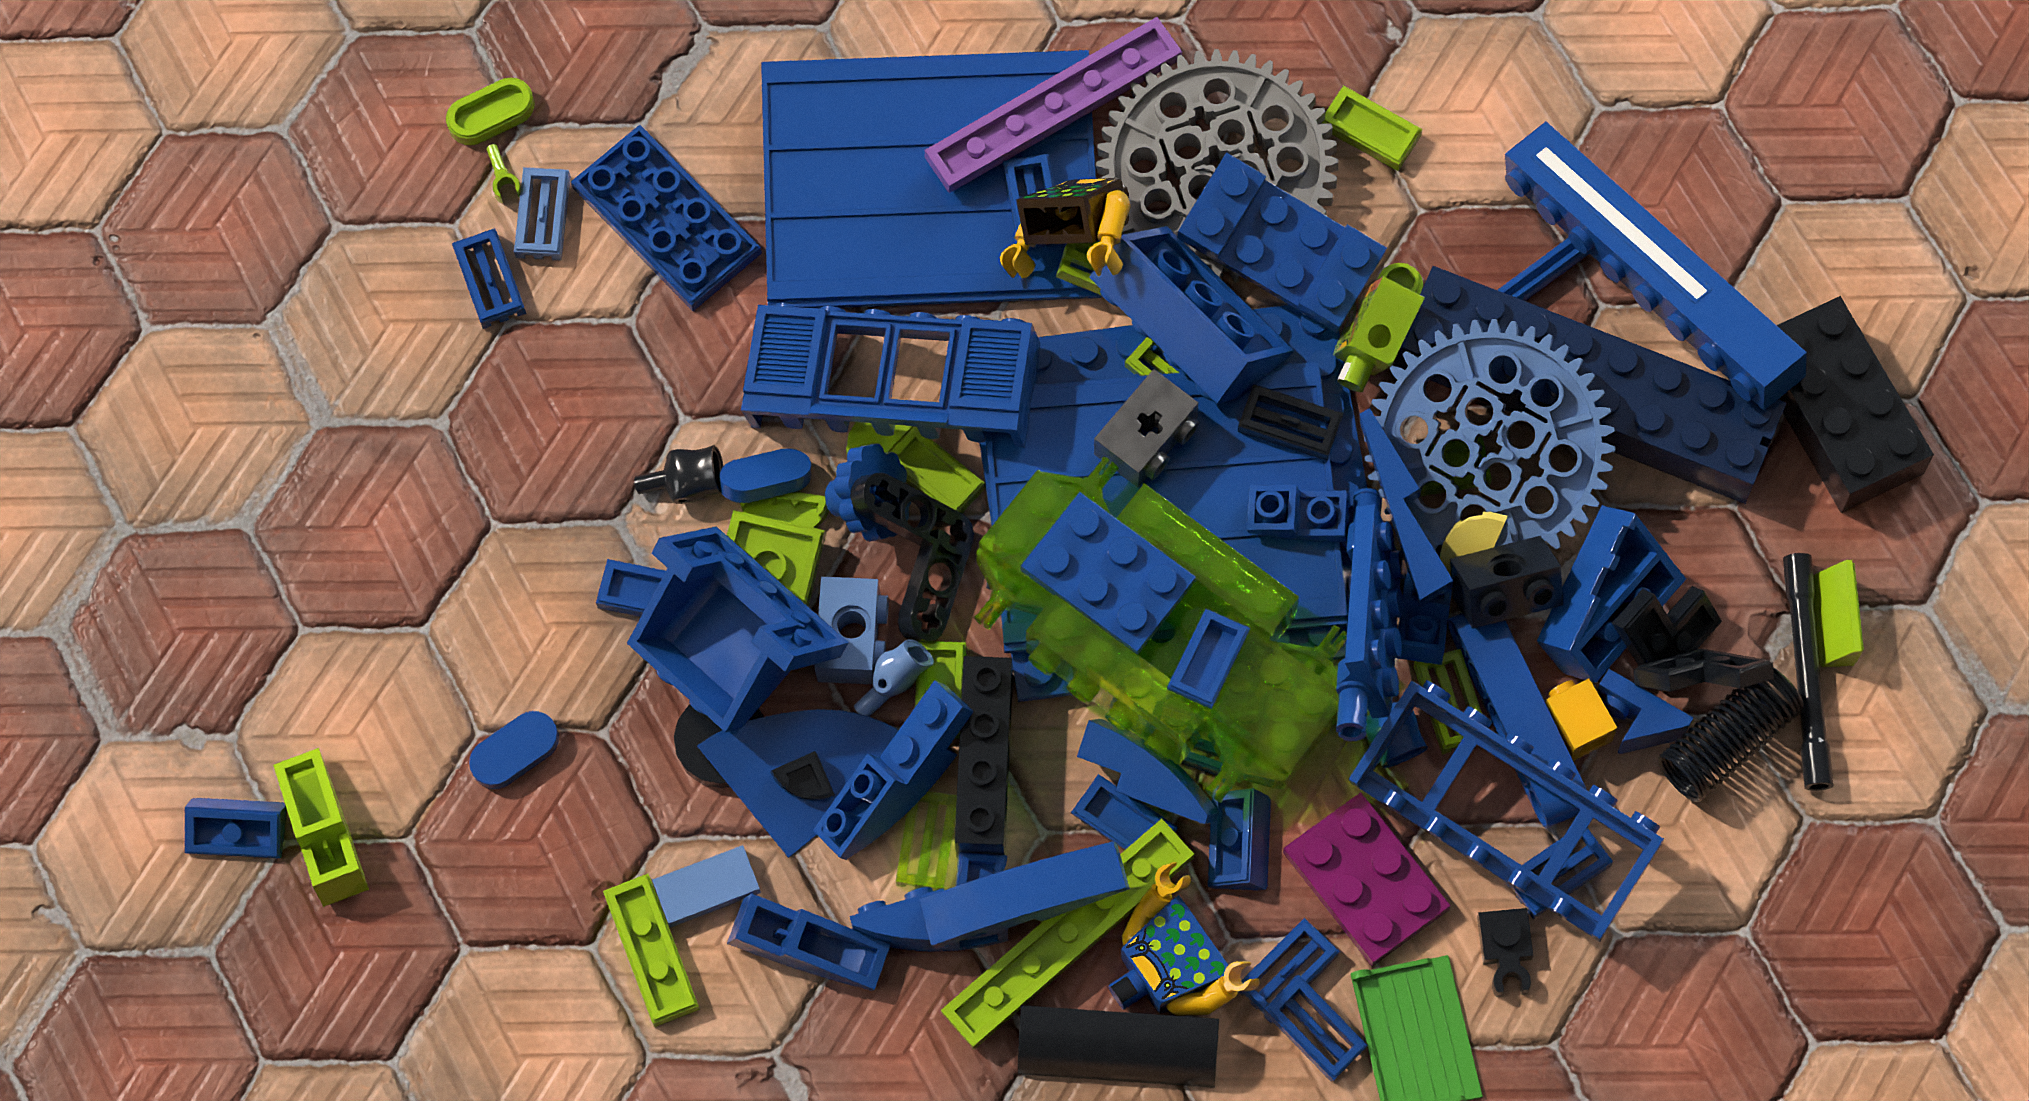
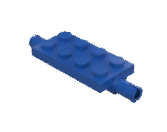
M1362 488L1354 492L1352 523L1348 526L1347 553L1352 561L1346 653L1345 658L1338 663L1336 691L1339 695L1336 732H1338L1340 738L1347 741H1358L1365 738L1367 710L1372 719L1389 717L1392 712V697L1399 694V678L1394 666L1395 657L1401 656L1402 642L1397 628V621L1399 617L1404 616V600L1400 590V579L1406 578L1407 566L1402 550H1396L1390 523L1383 522L1381 518V494L1376 489Z

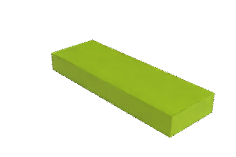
M649 874L604 890V896L653 1026H660L700 1010Z

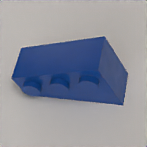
M1602 505L1562 587L1563 605L1552 608L1537 642L1563 674L1583 680L1589 678L1591 682L1596 683L1627 648L1612 622L1642 589L1654 593L1663 607L1684 583L1686 578L1635 513Z

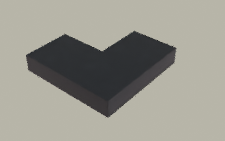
M1692 586L1667 614L1655 594L1642 589L1612 624L1636 663L1640 666L1697 650L1720 625L1722 620L1704 590Z
M1701 648L1637 666L1634 669V679L1637 686L1669 692L1703 682L1741 689L1774 679L1773 662H1770V660Z

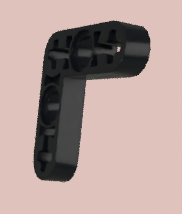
M880 472L861 476L854 482L851 488L850 496L855 510L865 518L920 546L899 611V630L904 638L916 640L917 642L937 640L942 636L946 628L973 544V526L964 514L888 474ZM876 486L875 494L880 498L894 500L891 504L889 502L874 504L875 496L870 493V487ZM909 502L914 503L920 510V522L915 528L909 525L905 518V508ZM951 526L950 534L955 536L954 542L949 543L950 535L940 529L932 530L933 527ZM932 565H937L943 572L944 582L939 590H935L929 583L928 573ZM935 600L936 602L935 604H930V601ZM918 613H923L922 619L927 622L926 629H922V622L917 619Z

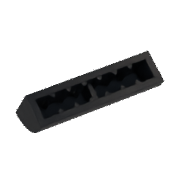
M1021 1005L1018 1074L1215 1088L1219 1019Z

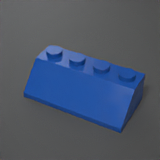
M1168 226L1123 234L1120 243L1114 245V249L1123 263L1121 271L1117 275H1112L1106 265L1103 267L1100 276H1097L1095 271H1093L1089 277L1100 288L1103 298L1112 305L1118 306L1130 317L1133 327L1143 336L1151 338L1164 351L1165 359L1174 367L1183 370L1196 383L1197 391L1203 397L1214 401L1216 404L1242 397L1252 388L1253 384L1259 383L1288 359L1294 351L1183 241L1179 240L1177 235Z

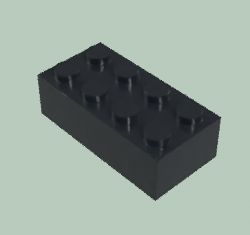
M1841 296L1778 324L1777 326L1807 352L1806 377L1778 400L1786 402L1783 414L1839 511L1843 513L1923 475L1934 454Z

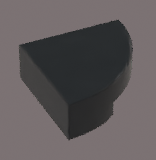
M816 751L777 767L770 772L782 789L797 798L819 801L835 796Z

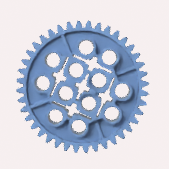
M1497 319L1491 320L1487 332H1483L1478 320H1472L1470 334H1465L1461 326L1456 323L1453 324L1452 339L1448 340L1446 335L1437 330L1435 331L1436 346L1432 347L1426 341L1419 340L1418 345L1422 355L1417 357L1405 351L1403 357L1408 367L1405 370L1392 365L1390 370L1397 379L1396 383L1380 382L1379 386L1388 394L1386 400L1372 399L1371 403L1382 411L1381 416L1375 417L1420 488V497L1407 504L1426 537L1429 538L1428 540L1434 550L1443 545L1446 535L1454 524L1460 520L1463 521V512L1471 504L1482 506L1486 512L1507 516L1494 547L1541 535L1543 540L1547 541L1555 549L1560 548L1561 543L1557 533L1562 531L1564 534L1574 537L1576 531L1571 521L1576 519L1577 521L1587 523L1590 520L1582 507L1584 505L1599 507L1600 502L1591 492L1593 489L1605 490L1608 488V484L1598 478L1599 472L1612 471L1614 467L1608 462L1601 460L1602 454L1616 451L1615 446L1603 443L1602 437L1615 432V427L1601 425L1600 419L1611 413V408L1596 407L1595 402L1605 394L1604 390L1589 391L1587 388L1596 377L1595 374L1588 373L1579 376L1577 372L1584 360L1580 357L1567 363L1565 358L1570 347L1565 344L1553 352L1551 350L1553 336L1550 334L1537 343L1535 342L1536 328L1530 326L1522 337L1518 336V325L1515 321L1510 322L1505 333H1501ZM1502 356L1510 357L1517 365L1515 378L1507 384L1498 383L1491 375L1493 362ZM1436 375L1447 377L1452 387L1450 396L1442 402H1434L1426 392L1428 381ZM1545 379L1552 380L1559 389L1558 400L1549 407L1539 406L1534 401L1532 393L1534 386L1539 381ZM1479 382L1501 394H1513L1516 389L1522 392L1520 400L1526 404L1525 407L1546 418L1548 422L1545 423L1525 411L1514 410L1510 416L1504 413L1506 404L1500 400V397L1480 387ZM1468 386L1456 408L1455 419L1460 423L1458 430L1448 429L1445 434H1442L1429 456L1428 453L1440 433L1441 422L1435 419L1439 411L1447 413L1451 408H1454L1465 387ZM1477 398L1487 399L1493 407L1492 419L1487 424L1481 426L1470 421L1467 411L1469 404ZM1413 416L1421 417L1428 425L1427 437L1418 444L1410 443L1403 434L1405 422ZM1502 420L1503 423L1497 432L1499 435L1496 440L1502 446L1499 454L1490 452L1487 457H1483L1477 468L1476 465L1482 456L1481 451L1483 449V446L1477 442L1480 435L1489 436L1493 431H1496ZM1519 421L1530 423L1535 430L1534 442L1525 449L1515 447L1509 439L1511 427ZM1551 432L1552 435L1539 456L1541 458L1539 466L1544 469L1543 475L1541 477L1533 475L1529 480L1525 481L1514 502H1511L1512 497L1523 480L1524 469L1518 465L1520 459H1531L1534 454H1537L1547 435ZM1454 439L1464 441L1470 449L1469 459L1461 467L1451 466L1444 456L1445 447ZM1561 444L1571 446L1577 453L1576 466L1568 472L1558 471L1551 463L1552 451ZM1370 454L1365 456V461L1373 463ZM1494 463H1503L1511 471V482L1503 490L1491 488L1486 481L1487 469ZM1432 465L1453 477L1464 478L1469 473H1472L1476 476L1473 484L1479 488L1478 491L1500 502L1501 505L1498 506L1479 494L1469 493L1464 498H1460L1457 495L1459 487L1454 484V480L1434 470ZM1376 471L1368 476L1369 480L1379 481ZM1430 481L1441 483L1446 490V500L1438 508L1428 507L1421 498L1422 487ZM1536 486L1548 488L1553 495V506L1546 513L1539 514L1534 512L1527 503L1529 492ZM1380 488L1378 490L1381 494L1380 498H1384L1382 489ZM1386 507V509L1384 510V513H1385L1386 515L1389 514V511H1388V508H1387V507Z

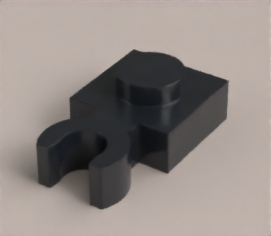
M1527 908L1478 912L1477 922L1483 965L1497 963L1498 966L1492 980L1494 995L1502 997L1504 993L1502 980L1506 977L1516 978L1520 983L1521 995L1528 994L1531 978L1528 971L1520 965V961L1532 960L1533 958Z

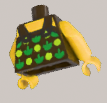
M1119 178L1070 180L1016 199L1021 222L1014 236L1017 243L1007 247L1000 255L1001 265L1012 278L1017 273L1021 278H1026L1034 271L1036 264L1027 254L1029 247H1035L1036 244L1093 243L1097 240L1101 242L1094 244L1087 251L1088 261L1097 276L1101 275V271L1106 265L1112 275H1117L1121 271L1123 263L1116 253L1114 245L1120 243L1123 228L1129 222L1130 201L1128 189Z

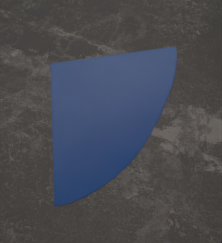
M803 710L749 720L742 728L729 732L722 730L697 745V747L789 858L817 835L813 829L867 753L880 757L899 730L880 720L862 714L841 710ZM816 751L835 796L819 801L797 798L782 789L770 772L777 767Z

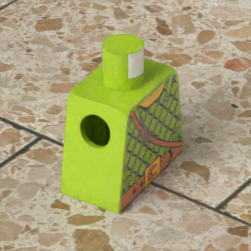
M1384 276L1365 287L1353 304L1334 349L1333 355L1345 362L1337 379L1338 383L1352 391L1363 392L1370 375L1375 376L1389 368L1425 297Z

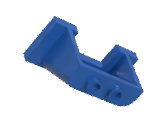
M717 526L659 538L651 554L667 567V570L627 641V644L657 670V675L663 681L676 687L689 699L690 705L696 711L707 715L724 732L742 728L791 670L840 658L849 643Z

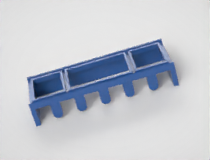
M1426 680L1423 686H1420L1411 681L1349 777L1351 784L1601 942L1613 920L1662 846L1664 838L1656 834L1660 826L1637 811L1630 818L1614 808L1618 799L1596 785H1592L1589 791L1572 781L1576 773L1560 762L1551 758L1546 765L1530 755L1534 747L1517 735L1509 732L1507 737L1503 738L1489 729L1493 721L1474 708L1467 706L1463 713L1447 702L1451 695L1436 684ZM1415 707L1463 736L1460 744L1422 802L1374 772ZM1476 746L1484 749L1580 810L1539 876L1436 811ZM1593 819L1643 850L1602 916L1552 885Z

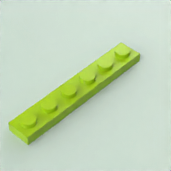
M1162 818L1120 854L1129 890L1044 920L941 1009L942 1015L973 1050L1021 1009V1005L1025 1006L1131 914L1150 887L1156 884L1155 875L1161 866L1177 862L1176 866L1170 871L1169 877L1171 879L1194 859V853Z

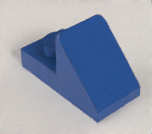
M1608 669L1597 689L1598 695L1611 716L1620 720H1625L1627 717L1634 721L1621 742L1618 750L1619 754L1674 742L1677 738L1681 739L1683 733L1688 732L1692 723V716L1642 687L1635 685V683L1611 669Z

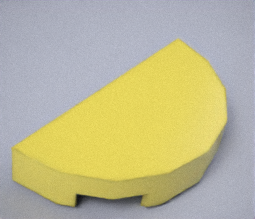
M1483 512L1482 515L1472 516L1454 524L1444 539L1440 559L1450 576L1451 558L1490 549L1495 546L1506 522V515Z

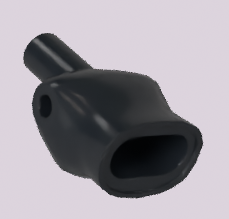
M715 445L697 450H671L667 454L664 470L635 476L634 484L636 491L640 495L666 489L671 501L676 504L691 503L708 495L721 493L720 471L724 466L721 453Z

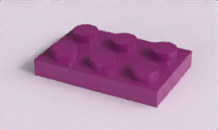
M1361 792L1283 848V854L1372 967L1450 909L1451 905Z

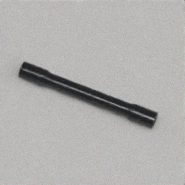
M1794 553L1783 557L1786 598L1790 604L1797 690L1804 703V710L1802 713L1800 712L1803 780L1806 790L1819 791L1832 788L1834 783L1830 745L1827 741L1814 611L1815 586L1813 565L1810 554Z

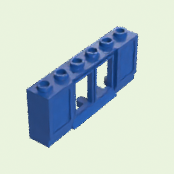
M778 303L775 306L758 305L743 387L744 395L741 411L751 428H761L762 417L767 415L779 416L783 424L791 429H802L804 418L822 419L826 421L832 431L840 433L848 432L849 422L871 423L875 432L884 436H892L895 425L917 426L921 436L928 439H938L941 428L961 429L968 440L978 443L986 441L987 431L1009 433L1015 447L1025 448L1041 343L1033 324L1016 318H1006L998 321L983 320L970 315H960L955 319H941L925 312H914L910 316H896L879 309H868L864 313H851L834 306H823L817 309L802 308L789 303ZM837 334L884 337L875 398L828 394ZM901 338L949 341L939 402L891 399Z

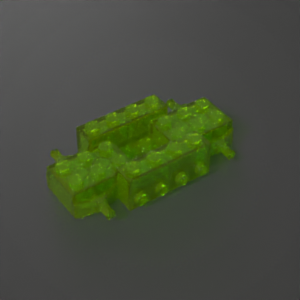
M1103 456L1090 475L1083 479L1037 470L979 542V549L976 551L977 564L992 593L990 594V599L978 614L974 616V619L980 625L983 623V627L990 630L1005 609L1010 611L1013 608L1037 615V618L1026 630V652L1030 654L1028 657L1030 663L1047 676H1051L1053 672L1068 682L1066 688L1074 697L1087 705L1091 701L1095 702L1107 711L1105 718L1114 727L1124 733H1128L1131 729L1146 740L1143 746L1154 751L1165 762L1170 758L1180 765L1206 732L1222 762L1221 771L1205 789L1206 793L1211 797L1217 791L1214 797L1216 801L1221 803L1236 782L1241 783L1242 780L1283 790L1337 721L1339 695L1336 691L1337 672L1333 666V657L1346 642L1347 633L1343 630L1338 636L1340 628L1333 625L1321 643L1314 648L1277 642L1296 616L1299 596L1144 483L1118 515L1117 519L1196 576V582L1165 620L1173 626L1175 631L1174 637L1166 643H1156L1150 639L1142 651L1136 654L1058 595L1051 594L1021 572V564L1079 492L1110 513L1102 497V489L1115 472L1119 470L1118 466L1113 461L1110 464V459ZM1205 609L1250 628L1212 709L1167 690V686Z

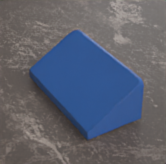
M1254 788L1212 793L1211 802L1219 811L1216 822L1210 823L1208 887L1214 889L1266 890L1268 887L1270 797Z
M193 798L185 806V853L281 858L287 817L286 805L284 802Z

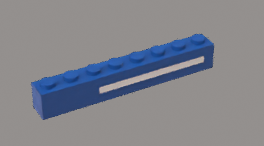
M1547 121L1505 153V180L1510 189L1519 197L1525 195L1536 205L1539 214L1547 223L1559 225L1568 234L1571 243L1578 251L1583 254L1590 253L1600 262L1603 272L1610 280L1615 283L1621 281L1630 289L1634 299L1641 308L1647 312L1653 310L1664 320L1669 332L1677 340H1686L1697 350L1702 362L1709 369L1721 371L1731 381L1733 389L1741 398L1746 401L1752 399L1760 408L1765 410L1806 377L1807 352Z

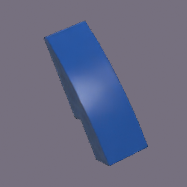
M1104 719L1088 721L1077 757L1121 773L1115 792L1202 824L1217 821L1219 811L1204 791L1177 763L1157 747L1131 731Z
M752 893L743 898L727 941L728 945L774 962L870 991L876 988L891 945L804 909L795 911Z

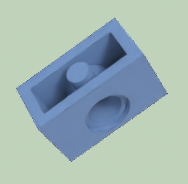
M821 577L818 616L839 634L846 625L851 623L862 625L865 631L862 635L853 639L842 636L849 643L840 658L815 664L814 668L818 682L873 684L876 663L880 655L886 652V642L878 640L879 624H887L889 597L888 595H881L878 579Z

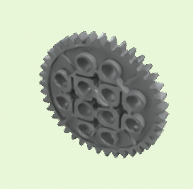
M1219 49L1214 50L1211 61L1207 62L1202 53L1196 51L1194 64L1190 65L1182 55H1179L1177 57V69L1172 70L1165 62L1162 63L1161 76L1159 78L1151 72L1145 74V88L1134 82L1130 84L1131 94L1134 99L1120 96L1118 102L1122 112L1110 110L1109 122L1113 126L1102 128V138L1107 142L1098 144V156L1104 159L1096 162L1097 173L1103 175L1101 178H1119L1128 189L1130 201L1129 222L1124 226L1122 235L1168 226L1177 235L1178 230L1197 201L1190 194L1198 187H1205L1216 170L1210 163L1216 161L1220 163L1226 152L1266 175L1268 182L1326 215V210L1322 206H1332L1333 194L1328 190L1337 187V176L1331 174L1338 171V159L1331 156L1337 153V143L1333 140H1327L1332 136V125L1321 124L1325 120V109H1312L1316 103L1315 94L1311 93L1301 97L1303 82L1299 80L1288 85L1289 70L1287 69L1274 76L1273 61L1271 60L1259 69L1256 68L1255 54H1251L1245 64L1239 63L1238 51L1233 50L1228 61H1222ZM1218 91L1229 96L1227 101L1222 104H1213L1206 99L1209 94ZM1173 105L1185 109L1184 114L1177 118L1167 117L1162 112L1165 108ZM1278 118L1285 121L1287 126L1280 131H1272L1267 129L1264 124L1270 119ZM1204 119V122L1210 125V130L1202 132L1201 128L1196 126V121ZM1230 132L1238 133L1244 138L1236 145H1228L1220 140L1224 134ZM1254 133L1259 146H1262V149L1268 152L1267 169L1264 160L1260 159L1258 153H1254ZM1185 146H1192L1200 151L1192 159H1184L1176 154L1179 149ZM1163 152L1166 155L1171 173H1174L1175 177L1180 179V199L1184 209L1181 206L1175 187H1172L1170 181L1166 179L1167 163ZM1293 159L1301 163L1302 167L1295 172H1285L1278 165L1284 160ZM1141 160H1149L1156 165L1148 173H1140L1132 168L1135 163ZM1155 201H1163L1170 205L1167 212L1158 215L1150 213L1147 207ZM1186 244L1221 279L1223 272H1229L1234 283L1239 282L1240 275Z

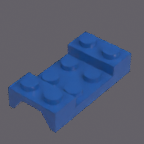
M1227 152L1177 234L1179 240L1335 333L1339 331L1353 304L1387 250V247L1350 225L1342 226L1268 182L1266 175Z

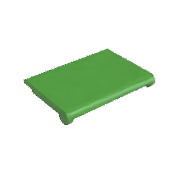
M1448 955L1373 970L1363 969L1350 974L1380 1101H1469L1483 1097Z

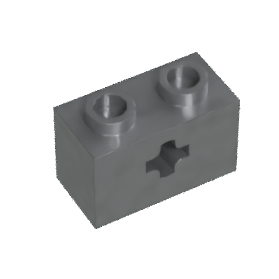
M1153 369L1094 438V455L1139 488L1147 477L1154 480L1164 470L1170 459L1167 454L1177 442L1184 445L1193 436L1199 426L1197 421L1198 402ZM1154 426L1158 428V435L1152 431L1146 436L1141 434V428L1146 431H1150Z

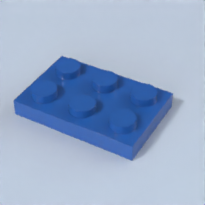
M1081 492L1078 493L1021 564V572L1136 657L1196 582V576Z

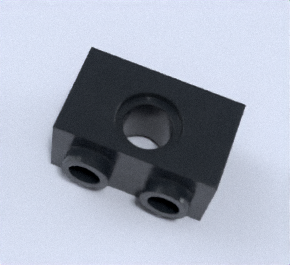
M1541 535L1450 559L1453 599L1472 629L1563 605L1561 565Z

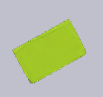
M1844 560L1814 575V611L1819 663L1822 667L1854 666L1864 650L1855 563L1852 560Z

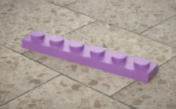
M1156 17L925 150V159L946 190L951 193L1000 165L1003 161L1012 158L1130 90V84L1133 82L1137 84L1145 81L1146 73L1151 72L1156 75L1161 72L1162 63L1165 62L1169 66L1175 64L1177 57L1182 55V51L1159 18Z

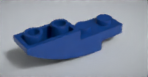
M934 680L882 755L877 757L867 753L813 831L839 858L844 860L867 847L898 822L942 776L957 756L949 745L974 711L947 685Z
M932 887L918 888L905 894V900L886 905L885 901L871 902L858 908V914L849 916L852 929L889 943L892 948L927 952L958 951L1009 941L1008 929L992 935L982 932L941 948L931 946L919 899L944 891V888L933 891Z

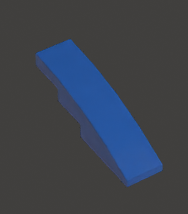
M1113 841L998 872L921 898L919 902L931 946L941 948L982 932L992 935L1032 919L1042 922L1129 890L1130 888L1118 845Z

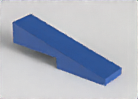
M1369 408L1359 414L1360 425L1419 606L1421 607L1452 589L1453 579L1407 504L1420 497V488Z

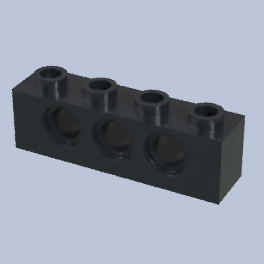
M964 656L962 700L974 712L960 730L955 823V850L957 858L959 852L1005 855L1013 695L1012 658Z

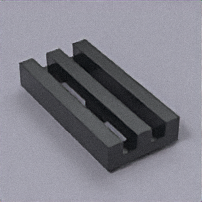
M1253 384L1238 425V432L1328 461L1338 428L1343 419V413ZM1260 401L1328 423V429L1300 421L1288 415L1278 414L1257 407V402ZM1255 418L1285 429H1289L1322 440L1323 443H1319L1256 421H1252L1251 419Z

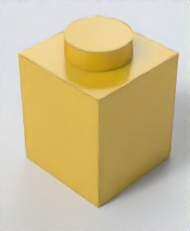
M1589 678L1578 684H1575L1573 680L1566 681L1548 693L1550 698L1546 699L1545 704L1573 761L1613 741L1617 726Z

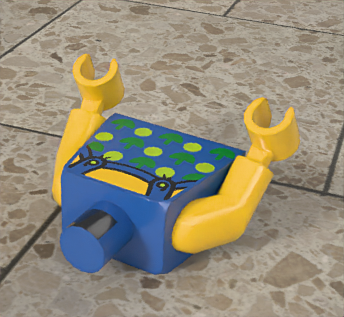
M1177 862L1163 865L1157 870L1155 875L1156 884L1150 887L1136 905L1123 932L1122 942L1124 946L1121 948V959L1129 972L1108 985L1112 996L1123 1010L1144 996H1147L1159 1014L1170 1011L1176 1016L1209 1015L1235 998L1238 991H1253L1259 987V979H1249L1243 983L1240 978L1242 970L1250 966L1251 962L1236 961L1228 965L1180 895L1172 900L1171 893L1184 890L1191 883L1190 875L1183 876L1177 885L1171 882L1169 874Z

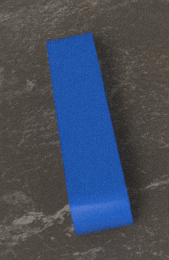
M1463 613L1449 618L1448 626L1457 650L1461 649L1468 673L1490 719L1493 721L1492 723L1497 734L1506 738L1508 733L1511 732L1534 747L1530 755L1546 765L1551 758L1565 765L1576 773L1572 781L1586 789L1506 621L1472 629ZM1515 770L1544 828L1551 827L1578 815L1579 809Z

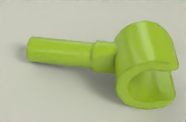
M496 144L489 145L487 152L496 177L492 184L495 198L498 202L503 203L499 190L505 184L514 185L517 195L520 197L521 186L519 180L515 175L508 173L498 146Z

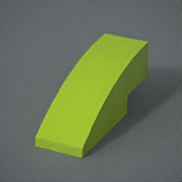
M319 748L274 764V770L296 840L302 850L312 886L322 906L325 907L369 890L348 825Z

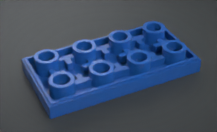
M638 125L571 181L572 188L692 311L696 310L762 254L761 247L641 125Z

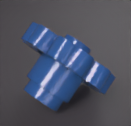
M878 443L849 449L847 462L838 464L836 470L837 477L829 482L825 490V501L831 514L841 517L846 522L851 533L861 532L864 539L869 542L894 537L898 534L865 518L855 510L850 496L854 482L861 476L880 472L888 474L904 483L907 479L906 469L900 463L897 454L894 452L885 453L883 447ZM876 486L870 487V493L875 496L874 504L880 502H889L891 504L894 500L880 498L875 494ZM909 502L905 508L906 520H908L909 518V507L911 505V502Z

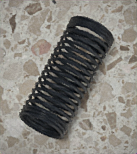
M1773 668L1774 679L1744 687V690L1742 688L1733 689L1731 694L1726 695L1725 700H1721L1719 705L1713 707L1712 711H1708L1706 716H1702L1700 722H1696L1694 727H1690L1688 733H1683L1681 739L1677 738L1675 744H1671L1662 754H1659L1658 762L1662 772L1670 783L1686 798L1694 802H1702L1706 796L1710 795L1711 789L1717 788V783L1722 784L1723 778L1729 777V772L1734 773L1736 767H1741L1742 761L1747 762L1748 756L1754 755V750L1759 751L1761 745H1766L1767 739L1772 740L1773 734L1779 733V728L1784 729L1786 723H1790L1792 719L1799 716L1800 712H1803L1804 703L1799 692L1777 669ZM1769 683L1782 693L1789 704L1773 690ZM1749 689L1753 690L1756 697L1749 692ZM1743 695L1747 696L1750 703L1744 699ZM1736 700L1740 701L1744 708L1739 706ZM1730 705L1736 709L1737 713L1732 711ZM1724 711L1729 713L1732 720L1725 715ZM1718 717L1722 718L1727 726L1721 723ZM1776 719L1781 721V725L1778 724ZM1712 722L1717 725L1720 731L1713 727ZM1769 724L1773 725L1775 730H1772ZM1706 728L1711 731L1714 737L1707 732ZM1763 729L1769 733V736L1765 734ZM1700 734L1704 735L1708 743L1701 738ZM1757 735L1762 737L1763 741H1760ZM1693 739L1699 742L1703 750L1695 744ZM1750 740L1756 743V747L1753 746ZM1687 744L1693 748L1697 755L1689 750ZM1744 745L1750 749V752L1745 749ZM1738 751L1743 753L1744 758L1739 755ZM1732 757L1736 758L1738 763H1735ZM1724 760L1731 765V769L1727 767ZM1718 766L1725 771V774L1721 773ZM1712 772L1718 775L1719 780L1714 777ZM1706 778L1711 780L1713 785H1710Z

